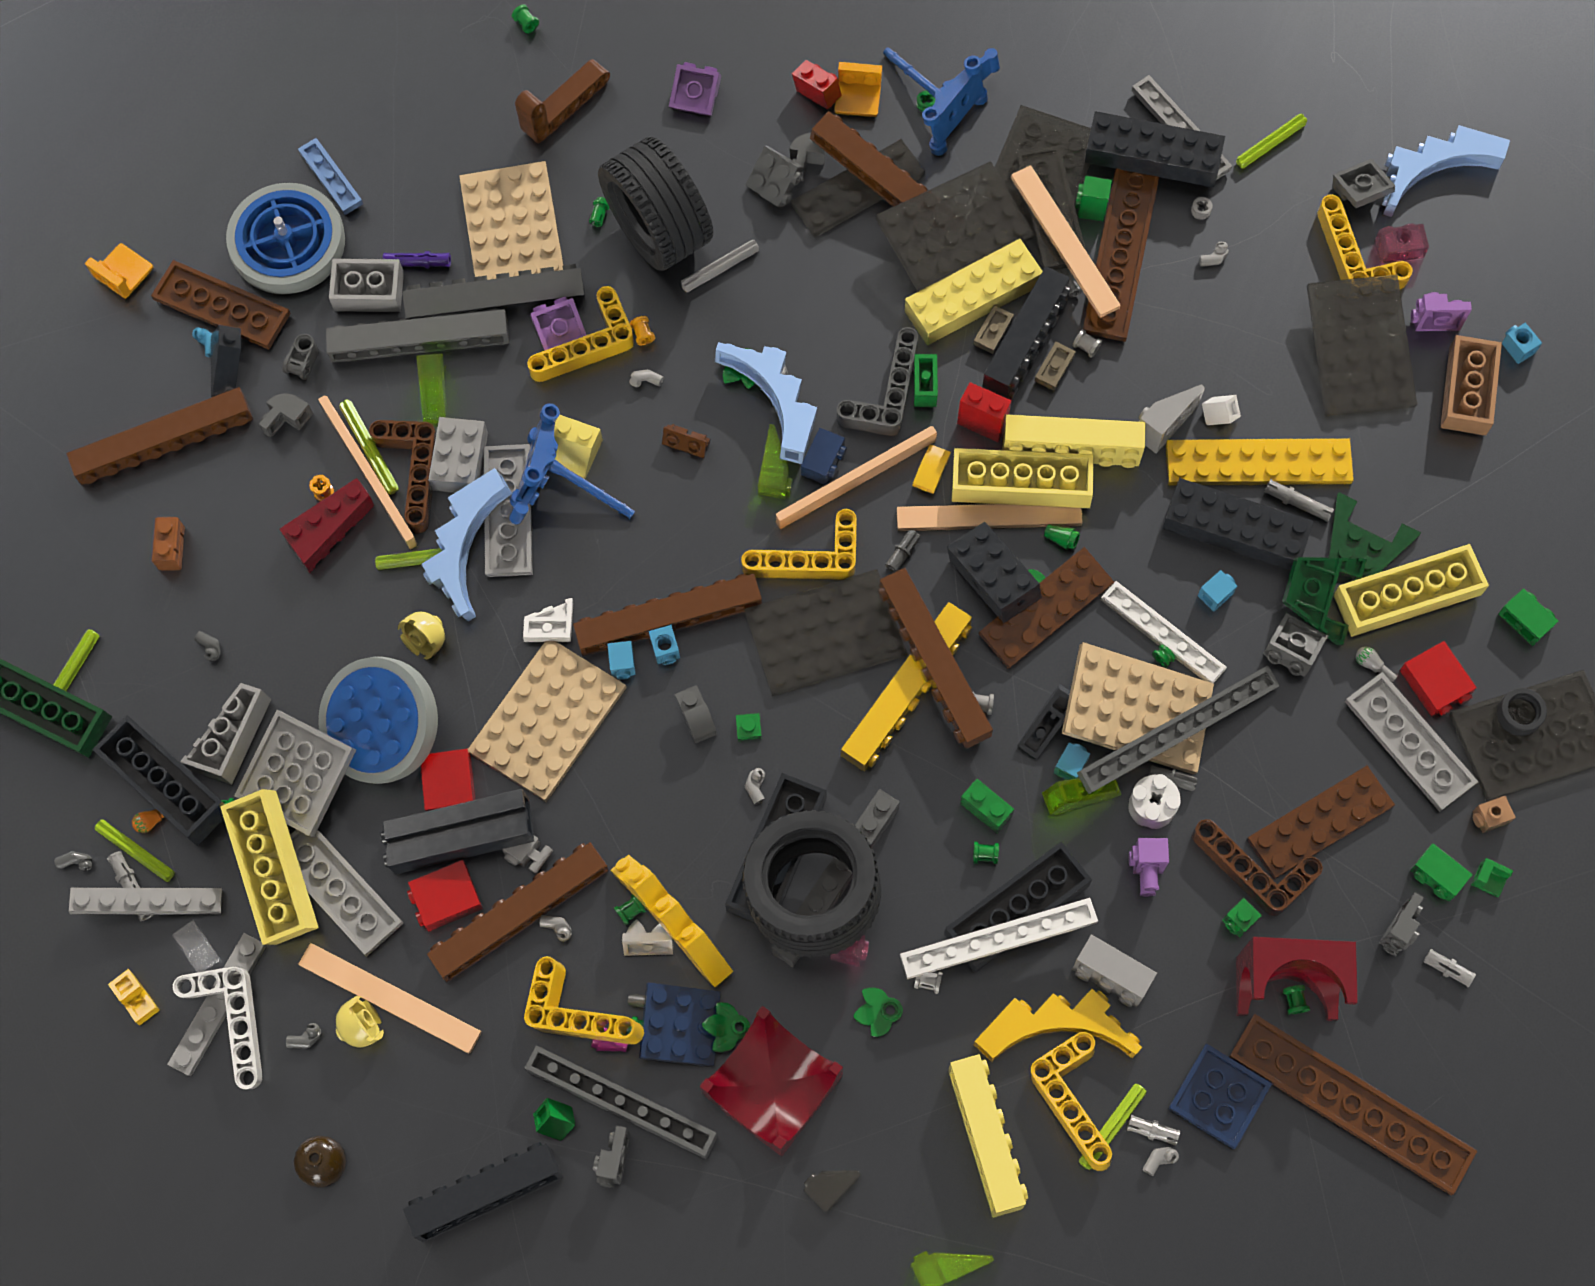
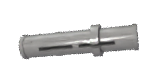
M1270 479L1264 493L1283 500L1282 503L1286 505L1289 503L1328 522L1331 513H1333V508L1294 491L1295 488L1291 486L1287 488Z
M118 851L108 856L107 860L116 874L115 879L117 883H120L123 888H140L134 877L135 872L129 868L122 852ZM137 914L140 921L153 916V914Z

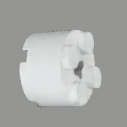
M1163 774L1149 775L1142 778L1134 786L1129 798L1128 809L1131 817L1137 824L1151 829H1159L1168 825L1174 818L1181 803L1179 790ZM1151 799L1154 800V801L1157 800V801H1158V805H1157V803H1155V802L1151 803L1150 800H1151Z

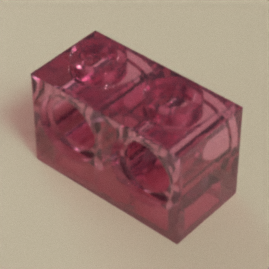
M866 934L861 937V940L856 941L852 947L846 948L847 950L831 954V960L859 967L861 960L866 961L869 949V941L865 940Z

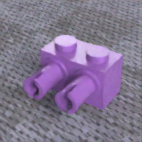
M1138 838L1135 846H1132V850L1129 852V866H1133V874L1140 875V896H1155V891L1159 890L1158 874H1163L1169 863L1168 838Z

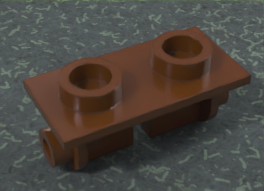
M675 424L667 425V427L664 426L663 445L702 458L705 457L706 447L709 446L711 441L710 438H707V435L694 431L689 435L687 434L688 429L676 426Z

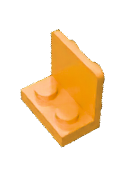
M839 62L838 79L842 96L835 103V113L877 117L882 82V66Z
M122 243L104 261L100 260L97 262L90 257L85 262L86 267L94 278L124 299L154 269L150 262Z

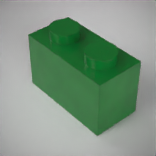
M1085 176L1084 184H1079L1075 208L1079 209L1078 218L1104 222L1112 180Z
M915 354L914 407H937V354Z
M1524 588L1498 613L1532 646L1541 640L1558 622L1554 613L1544 608L1538 602L1536 596L1531 592H1527Z
M978 779L961 796L960 804L996 834L1013 816L1014 808Z
M1433 843L1410 869L1416 880L1422 884L1429 885L1434 889L1433 892L1439 898L1451 901L1473 875Z

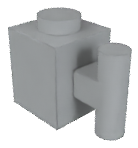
M534 836L535 842L502 849L506 855L504 858L514 866L520 864L522 867H525L531 859L533 863L528 869L534 874H537L553 850L545 845L541 852L537 851L541 843L536 836Z

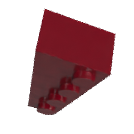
M356 478L279 530L305 568L311 573L316 568L315 565L330 553L329 550L345 537V533L372 509L374 503L369 493Z

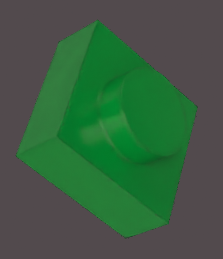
M759 713L736 715L738 741L762 738Z

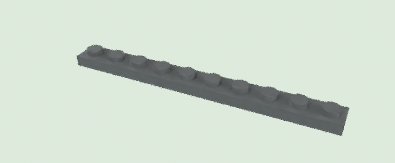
M1267 665L1078 771L1077 775L1088 794L1280 685Z

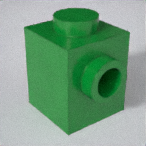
M1243 898L1227 913L1222 921L1231 933L1241 938L1262 915Z

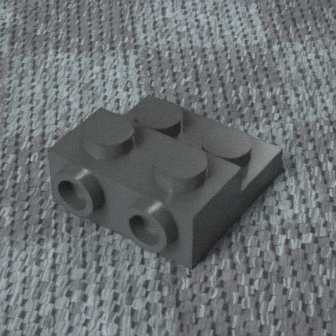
M764 146L745 185L761 194V197L778 207L785 206L792 198L793 194L791 192L794 186L802 178L801 172L804 167L769 146Z
M1373 159L1333 174L1332 188L1343 201L1348 199L1355 208L1395 192L1394 183Z
M1286 613L1263 655L1267 656L1271 663H1280L1287 667L1291 674L1305 677L1328 635Z
M1416 892L1402 905L1379 942L1384 946V950L1391 955L1397 956L1399 951L1406 950L1419 935L1416 929L1420 923L1414 919L1418 917L1423 909L1420 905L1423 897Z
M616 1126L615 1132H611L608 1147H611V1151L601 1150L600 1156L596 1155L593 1171H596V1182L600 1186L614 1188V1184L621 1185L630 1133L626 1127Z

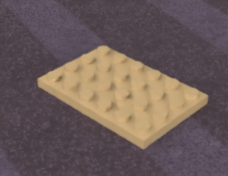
M546 161L459 175L475 277L487 275V280L496 279V274L509 273V276L513 277L519 276L518 271L531 270L532 274L541 273L540 268L554 267V271L563 270V260Z
M545 641L468 750L473 757L544 802H547L627 687L621 681L556 641Z
M1083 642L1079 646L1062 734L1118 750L1212 697L1214 684ZM1206 728L1148 761L1190 774L1198 773Z

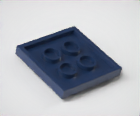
M648 982L646 984L642 1021L644 1036L640 1042L639 1058L713 1067L715 1060L713 1043L716 1037L708 1033L701 1025L708 1017L717 1014L716 1003H720L721 991Z
M1206 1043L1168 1109L1232 1149H1236L1272 1083Z

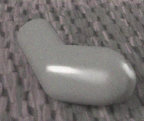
M649 369L634 371L630 375L629 383L634 387H639L642 381H648L660 387L664 376Z
M761 768L752 770L745 783V789L754 805H758L765 800L760 791L765 777V772Z
M541 915L540 927L552 928L560 941L570 939L572 935L571 928L564 918Z
M1171 1147L1154 1149L1142 1170L1154 1176L1159 1165L1177 1162L1179 1154Z

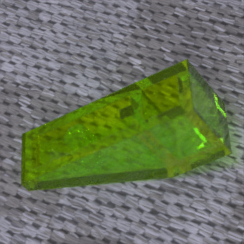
M443 354L418 355L416 357L423 422L438 423L439 417L446 418Z
M774 424L769 425L758 481V495L785 499L787 491L791 492L793 478H789V468L786 460L780 459L781 444Z
M1080 778L1056 782L1042 792L1049 814L1053 815L1118 797L1121 795L1115 779L1088 794Z
M925 1251L913 1257L915 1262L911 1263L910 1267L919 1286H943L992 1263L994 1259L991 1255L933 1253L928 1255V1252Z

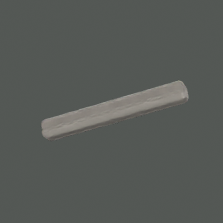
M750 240L681 281L682 288L689 292L758 252V244L755 240Z

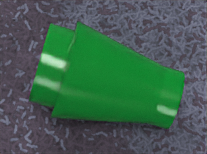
M1048 524L1044 537L1066 550L1069 548L1074 550L1078 544L1080 532H1077L1075 528Z

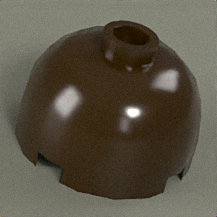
M315 1136L308 1138L300 1144L295 1152V1172L309 1186L326 1187L339 1180L345 1170L346 1156L344 1155V1150L340 1143L330 1137Z

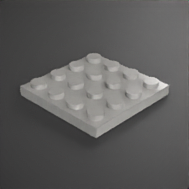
M276 710L234 796L240 799L261 789L276 791L286 824L308 836L314 837L356 749L282 711Z

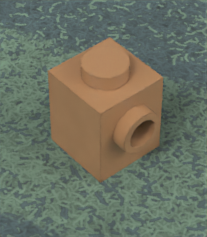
M1506 796L1478 805L1472 811L1473 821L1481 829L1482 833L1505 826L1516 818Z

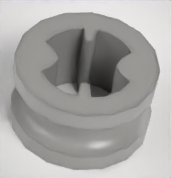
M1206 197L1195 199L1191 208L1192 215L1199 220L1208 218L1211 214L1212 202ZM1200 206L1201 208V206L1206 207L1205 211L1204 209L1200 211L1198 210V207Z

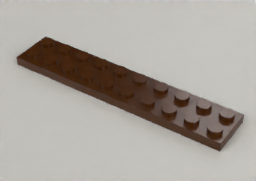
M1116 169L1096 268L1120 303V309L1100 318L1088 301L1083 325L1086 334L1124 342L1127 340L1159 181L1157 176Z
M1256 1014L1252 1016L1229 1056L1234 1061L1272 1083L1275 1087L1451 1196L1456 1192L1477 1153V1150Z

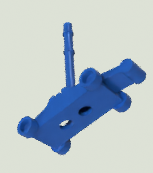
M886 48L883 52L890 62L897 65L904 71V74L909 75L936 99L933 107H928L923 111L922 117L924 123L927 126H931L933 134L929 142L931 153L937 156L943 155L947 151L946 138L974 104L982 105L987 102L988 93L983 86V80L991 73H995L1000 69L997 50L994 48L986 50L982 58L978 56L967 57L964 61L965 69L954 79L945 81L940 89L917 72L912 65L904 61L898 53L890 48Z
M545 404L540 412L541 419L537 427L532 428L527 436L528 443L531 446L519 488L513 491L510 497V503L514 508L509 516V520L513 524H520L529 510L528 504L533 506L539 496V493L536 492L537 488L543 489L549 478L546 475L547 471L563 476L595 496L597 500L603 501L619 511L618 513H622L631 519L635 511L626 506L625 503L623 504L605 493L604 490L597 488L555 460L558 444L554 438V428L560 411L554 404Z

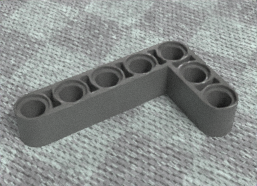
M905 327L898 333L884 406L843 400L837 406V422L841 427L894 436L900 432L914 366V355L917 351L918 333L915 329ZM909 339V340H911L912 342H911V343H905V342H903V340ZM905 359L909 362L901 363L899 362V360ZM901 379L905 382L896 383L895 380ZM897 399L900 403L894 404L891 400ZM843 412H850L851 415H850V416H844V415H842V413H843ZM873 416L874 419L866 420L864 417ZM893 419L896 423L889 424L886 421Z

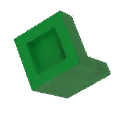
M1486 858L1479 864L1471 885L1499 897L1506 880L1512 876L1513 870Z
M546 1098L533 1113L536 1132L560 1141L575 1126L572 1107L550 1098Z

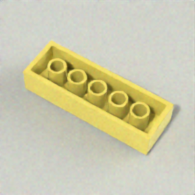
M1018 239L905 298L904 311L928 346L990 313L994 305L1000 308L1032 291L1043 271L1022 240Z
M1006 415L1003 431L1002 450L1093 454V464H1099L1103 467L1122 465L1125 468H1133L1139 466L1145 448V422Z
M954 448L952 502L1090 508L1093 497V454Z
M1468 544L1339 585L1333 596L1345 624L1349 625L1348 631L1351 637L1481 596L1489 585L1471 545Z
M261 789L220 806L262 945H277L319 928L277 792Z
M980 1054L951 1062L948 1072L992 1217L1021 1210L1026 1205L1028 1193L1025 1185H1020L1018 1180V1174H1021L1017 1159H1012L1010 1152L1013 1146L1009 1134H1004L1002 1128L1003 1124H1005L1002 1110L996 1109V1090L994 1085H989L987 1080L990 1074L986 1060H981Z

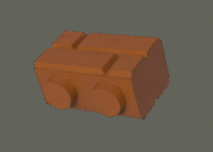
M177 517L155 518L152 562L161 571L182 570L185 526Z

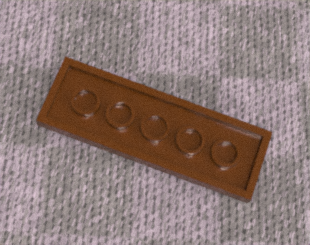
M175 260L171 262L151 295L153 300L215 327L224 325L241 328V338L268 350L291 314L289 309Z
M1083 547L1040 582L1042 596L1040 600L1005 623L998 617L980 630L978 634L1009 669L1109 588L1114 581L1089 551Z
M1365 766L1252 834L1246 840L1275 880L1295 868L1303 859L1313 857L1387 812L1395 804L1370 768Z

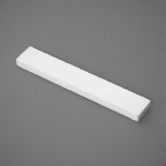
M1117 581L1101 597L1102 602L1157 645L1163 644L1168 647L1175 655L1176 660L1202 680L1214 684L1227 667Z

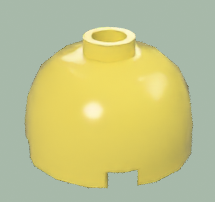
M426 612L410 614L398 625V630L401 628L403 633L400 636L403 643L413 654L418 656L422 653L425 655L423 659L432 658L441 649L445 640L442 621L437 616Z
M356 996L341 1006L336 1015V1034L338 1038L357 1048L366 1047L377 1042L384 1034L383 1030L379 1032L377 1024L382 1022L376 1009L369 1001H360L361 996Z

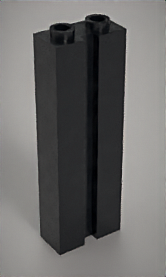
M522 789L383 822L384 831L381 832L382 842L384 845H387L386 853L383 854L384 864L395 874L535 842L529 797Z

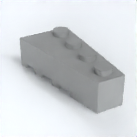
M240 683L222 706V712L216 719H212L208 725L209 729L201 739L198 738L192 751L188 756L185 755L180 763L192 772L232 785L271 698L261 689Z

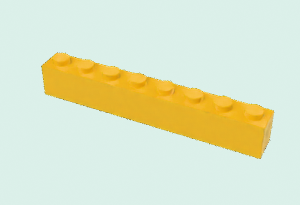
M948 602L934 622L952 655H954L960 646L957 643L962 637L966 638L973 628L971 626L972 617ZM911 654L841 749V757L864 772L868 766L872 768L879 758L878 752L881 748L886 749L893 739L891 734L895 729H901L906 721L904 716L909 710L911 712L914 711L920 701L917 698L922 692L926 693L931 687L930 681L926 682L921 674L920 669H922L919 661L915 662Z

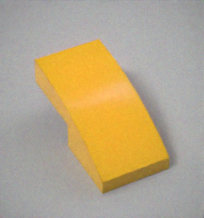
M930 444L912 486L934 494L951 452Z
M129 969L108 984L139 1026L160 1011Z

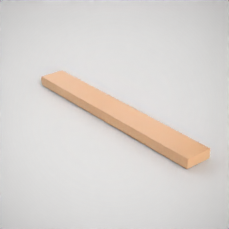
M1030 165L1011 175L1012 181L1098 316L1101 318L1120 309V303L1032 166Z
M327 396L319 398L318 400L324 412L410 550L417 546V542L340 416Z
M930 426L776 513V524L781 530L936 442V430L933 426Z
M1008 504L897 507L898 531L974 529L983 522H986L991 529L1047 527L1048 524L1061 527L1082 526L1081 508Z
M310 943L298 963L299 966L356 996H361L362 999L468 1054L472 1052L482 1033L469 1024Z

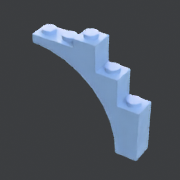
M1459 125L1455 133L1451 132L1448 141L1427 136L1424 144H1419L1417 152L1396 146L1394 153L1388 154L1385 166L1388 167L1386 175L1394 183L1395 192L1384 196L1382 205L1386 207L1383 215L1392 217L1398 202L1406 191L1419 180L1434 172L1458 166H1483L1499 170L1505 159L1510 140Z
M718 342L715 362L731 367L751 379L769 397L777 411L782 428L780 459L802 464L815 422L817 407L811 406L808 403L797 402L802 379L782 374L786 351L764 346L763 352L759 353L752 349H743L732 344Z
M495 468L448 497L452 504L449 506V509L455 518L435 530L439 537L436 542L442 551L422 563L426 571L423 573L426 581L430 585L434 584L439 589H442L446 597L453 600L452 608L458 617L462 616L468 622L476 617L469 601L466 586V565L470 547L476 532L485 518L500 502L512 494L504 478Z

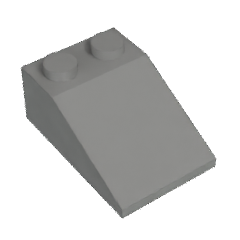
M1202 384L1157 401L1150 408L1146 407L1143 409L1138 418L1140 419L1139 422H1145V446L1154 453H1157L1164 446L1166 441L1173 436L1198 408L1205 389Z

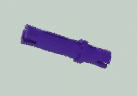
M425 251V253H383V259H399L402 267H425V269H431V267L451 266L450 253H431L430 251Z

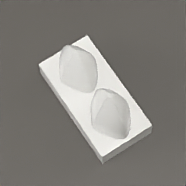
M636 919L629 926L627 932L622 935L624 956L673 955V939L661 924H658L651 933H646L643 925Z

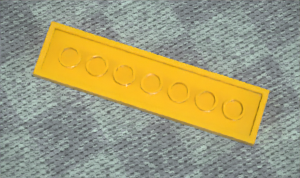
M1350 438L1166 441L1168 485H1177L1179 478L1200 485H1268L1270 479L1281 485L1352 484L1354 481Z

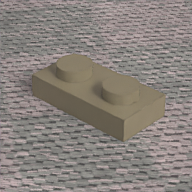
M994 305L975 337L973 345L994 354L1010 326L1014 314Z
M1055 342L1036 374L1034 381L1055 391L1076 351Z

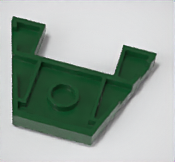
M1339 492L1335 498L1336 504L1333 514L1328 558H1366L1367 561L1362 578L1382 572L1420 536L1421 532L1402 523L1393 541L1389 542L1349 522L1348 519L1358 501Z
M1294 558L1282 603L1316 630L1328 635L1327 638L1338 646L1344 645L1349 625L1328 618V611L1339 573L1356 580L1361 579L1367 559Z

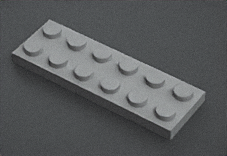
M530 444L484 446V474L495 468L502 475L513 493V491L519 488ZM511 495L500 502L485 518L486 577L533 575L532 505L528 504L529 510L520 524H513L509 520V516L514 508L510 503Z
M1383 672L1345 700L1348 707L1439 812L1478 783L1477 779Z
M297 829L290 834L307 892L366 957L404 924L318 830L314 837L308 836Z

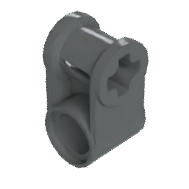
M300 334L295 338L290 352L283 362L282 370L284 373H293L300 376L303 380L309 377L312 366L319 354L318 346L312 336ZM306 345H311L308 349L302 350Z

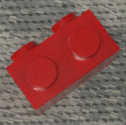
M805 60L792 73L796 91L826 109H829L842 96L837 76L826 72L818 64Z

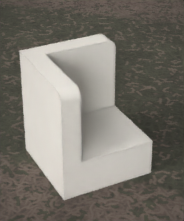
M1236 395L1212 397L1202 403L1206 425L1228 424L1241 417Z

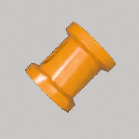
M647 316L636 317L629 323L636 334L637 345L640 346L655 340V335L651 332L648 325L649 319Z
M324 475L314 476L310 481V489L317 501L321 502L334 493V488L331 486L329 479Z

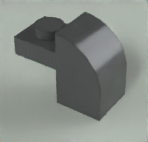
M811 133L800 135L790 146V159L804 167L801 172L802 178L800 181L802 182L804 181L807 163L824 165L827 153L810 139Z
M288 393L278 394L266 402L270 411L263 415L259 425L263 433L272 438L285 421L300 430L313 415L309 404L299 397Z
M697 685L676 693V700L685 717L686 725L694 743L697 744L717 735L713 719Z

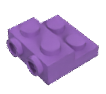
M684 62L683 65L677 64L669 108L712 117L721 74L717 72L716 68L709 66L700 69L696 68L695 64Z
M1437 292L1424 294L1422 299H1417L1416 309L1411 310V323H1414L1415 331H1460L1472 310L1471 302H1463L1461 300L1448 302L1447 294H1439Z
M562 297L554 301L555 305L546 307V304L533 308L534 312L530 313L544 351L586 336L573 298L567 300V297Z

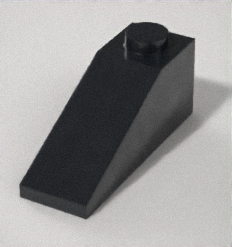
M218 325L211 335V397L236 388L241 352V328Z
M1061 684L1057 686L1017 745L1035 759H1038L1064 723L1070 695L1068 689Z

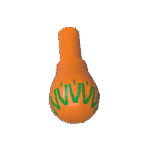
M157 809L143 811L134 815L131 824L136 832L147 833L157 823L162 821V818L165 816Z

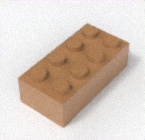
M1455 336L1449 347L1440 428L1487 435L1494 423L1502 342Z

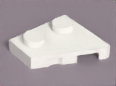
M573 598L566 599L564 604L557 607L549 606L539 613L525 616L524 642H571Z

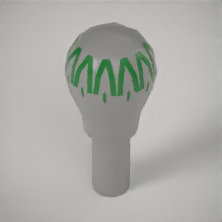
M1364 646L1357 651L1356 661L1359 665L1374 672H1383L1391 682L1396 679L1397 675L1383 665L1384 662L1373 648Z

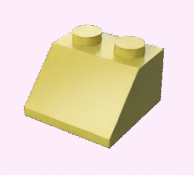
M559 415L554 428V438L558 444L555 460L581 478L586 479L603 441L601 430Z

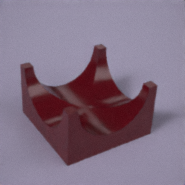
M1252 937L1236 957L1237 1016L1247 1017L1251 1000L1264 999L1265 988L1268 982L1288 979L1309 987L1322 1002L1326 1021H1337L1340 988L1344 995L1345 1004L1356 1005L1358 1003L1356 942Z
M761 1006L756 1013L751 1027L724 1064L711 1077L703 1081L700 1089L704 1097L782 1157L843 1077V1067L836 1061L832 1062L810 1049L785 1029L768 1009Z

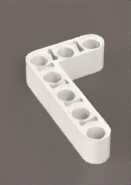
M228 967L177 977L173 983V991L179 997L196 998L224 993L235 1082L242 1089L257 1088L262 1082V1068L249 973L243 968ZM235 972H239L242 976L241 982L238 985H233L231 977ZM214 976L217 984L210 990L206 983L209 977ZM189 980L192 988L190 992L185 994L182 991V984ZM241 996L244 998L245 1005L242 1009L237 1010L234 1002L237 997ZM245 1021L248 1025V1030L245 1034L240 1035L237 1026L240 1022ZM244 1046H248L251 1050V1055L247 1060L242 1059L240 1051ZM247 1071H251L254 1075V1080L250 1085H247L243 1080L244 1074Z

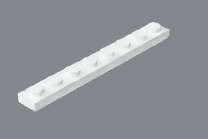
M1088 898L900 954V958L907 979H911L1097 924L1098 919L1091 899Z

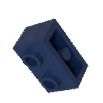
M819 428L801 464V475L826 485L829 478L833 479L838 467L836 464L838 460H842L847 451L845 438Z

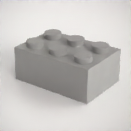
M332 259L329 300L333 310L401 312L404 271L400 260Z
M439 417L428 479L433 491L456 493L481 477L484 446H486L488 437L484 421Z
M1092 934L1072 968L1076 972L1075 975L1081 980L1094 982L1103 993H1112L1119 997L1118 1000L1128 1007L1133 1005L1136 1008L1157 972Z

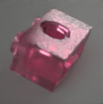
M1410 223L1402 227H1384L1379 230L1375 239L1380 264L1424 258L1429 249L1423 224L1415 225Z

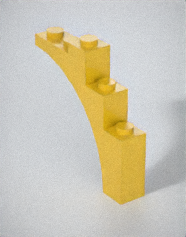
M630 855L616 863V866L610 870L613 875L653 915L712 986L716 987L734 972L705 932L691 920L679 902L668 894L656 876L647 867L641 866Z
M1093 989L1088 992L1073 1010L1069 1008L1071 1005L1063 996L1059 995L1057 997L1053 993L1034 1015L1031 1013L1032 1008L1025 1001H1018L1014 998L974 1042V1046L991 1062L1006 1049L1024 1039L1039 1034L1060 1031L1087 1032L1118 1047L1132 1059L1142 1048L1139 1045L1140 1040L1133 1033H1126L1120 1027L1121 1023L1114 1016H1107L1105 1014L1111 1006L1107 1003L1109 999L1102 992H1095Z

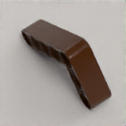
M591 59L543 102L528 90L521 92L515 101L521 130L535 142H542L608 82L610 72L597 61Z
M374 421L369 427V433L377 447L412 449L405 520L413 533L421 534L428 529L433 490L428 479L436 439L435 428L429 422ZM380 432H386L383 436H377ZM402 433H408L405 437H399ZM425 434H431L428 438H422ZM424 454L429 455L425 459H419ZM426 475L425 479L417 480L419 476ZM424 496L421 501H415L417 497ZM416 517L422 518L417 523L412 522Z
M1208 819L1201 820L1192 834L1194 842L1250 898L1271 916L1281 914L1322 873L1323 866L1320 860L1316 857H1307L1277 885L1213 821ZM1199 829H1207L1211 836L1203 837ZM1217 846L1226 847L1228 854H1220L1217 851ZM1234 864H1243L1246 871H1237ZM1304 866H1311L1314 869L1315 874H1307L1304 870ZM1252 881H1260L1263 884V890L1254 888ZM1287 882H1294L1298 887V891L1290 890ZM1270 898H1277L1281 902V907H1274L1270 902Z

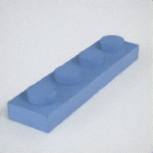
M317 138L298 148L300 155L344 215L363 205L362 199Z

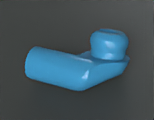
M195 328L192 332L193 338L205 346V356L211 358L212 333L204 328Z

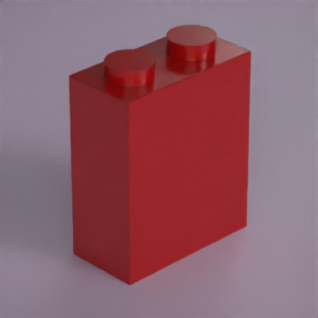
M970 382L960 400L957 424L999 442L1004 431L1006 415L1010 414L1012 401Z
M1445 641L1405 662L1399 670L1431 717L1438 713L1440 716L1447 714L1453 709L1452 705L1458 702L1460 705L1468 702L1473 698L1471 694L1477 688Z
M468 748L431 753L421 764L425 811L475 800L472 761Z
M463 860L408 882L411 889L407 891L411 904L416 903L419 912L415 913L420 927L425 926L428 932L483 910L470 873Z

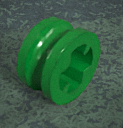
M922 91L917 96L916 106L923 112L926 108L933 107L936 99L928 91ZM928 99L930 100V103H929V102H926L925 104L922 103L923 100H924V101H927Z
M1163 644L1158 647V651L1154 650L1152 652L1153 658L1164 668H1167L1170 665L1169 662H1174L1176 659L1173 652Z

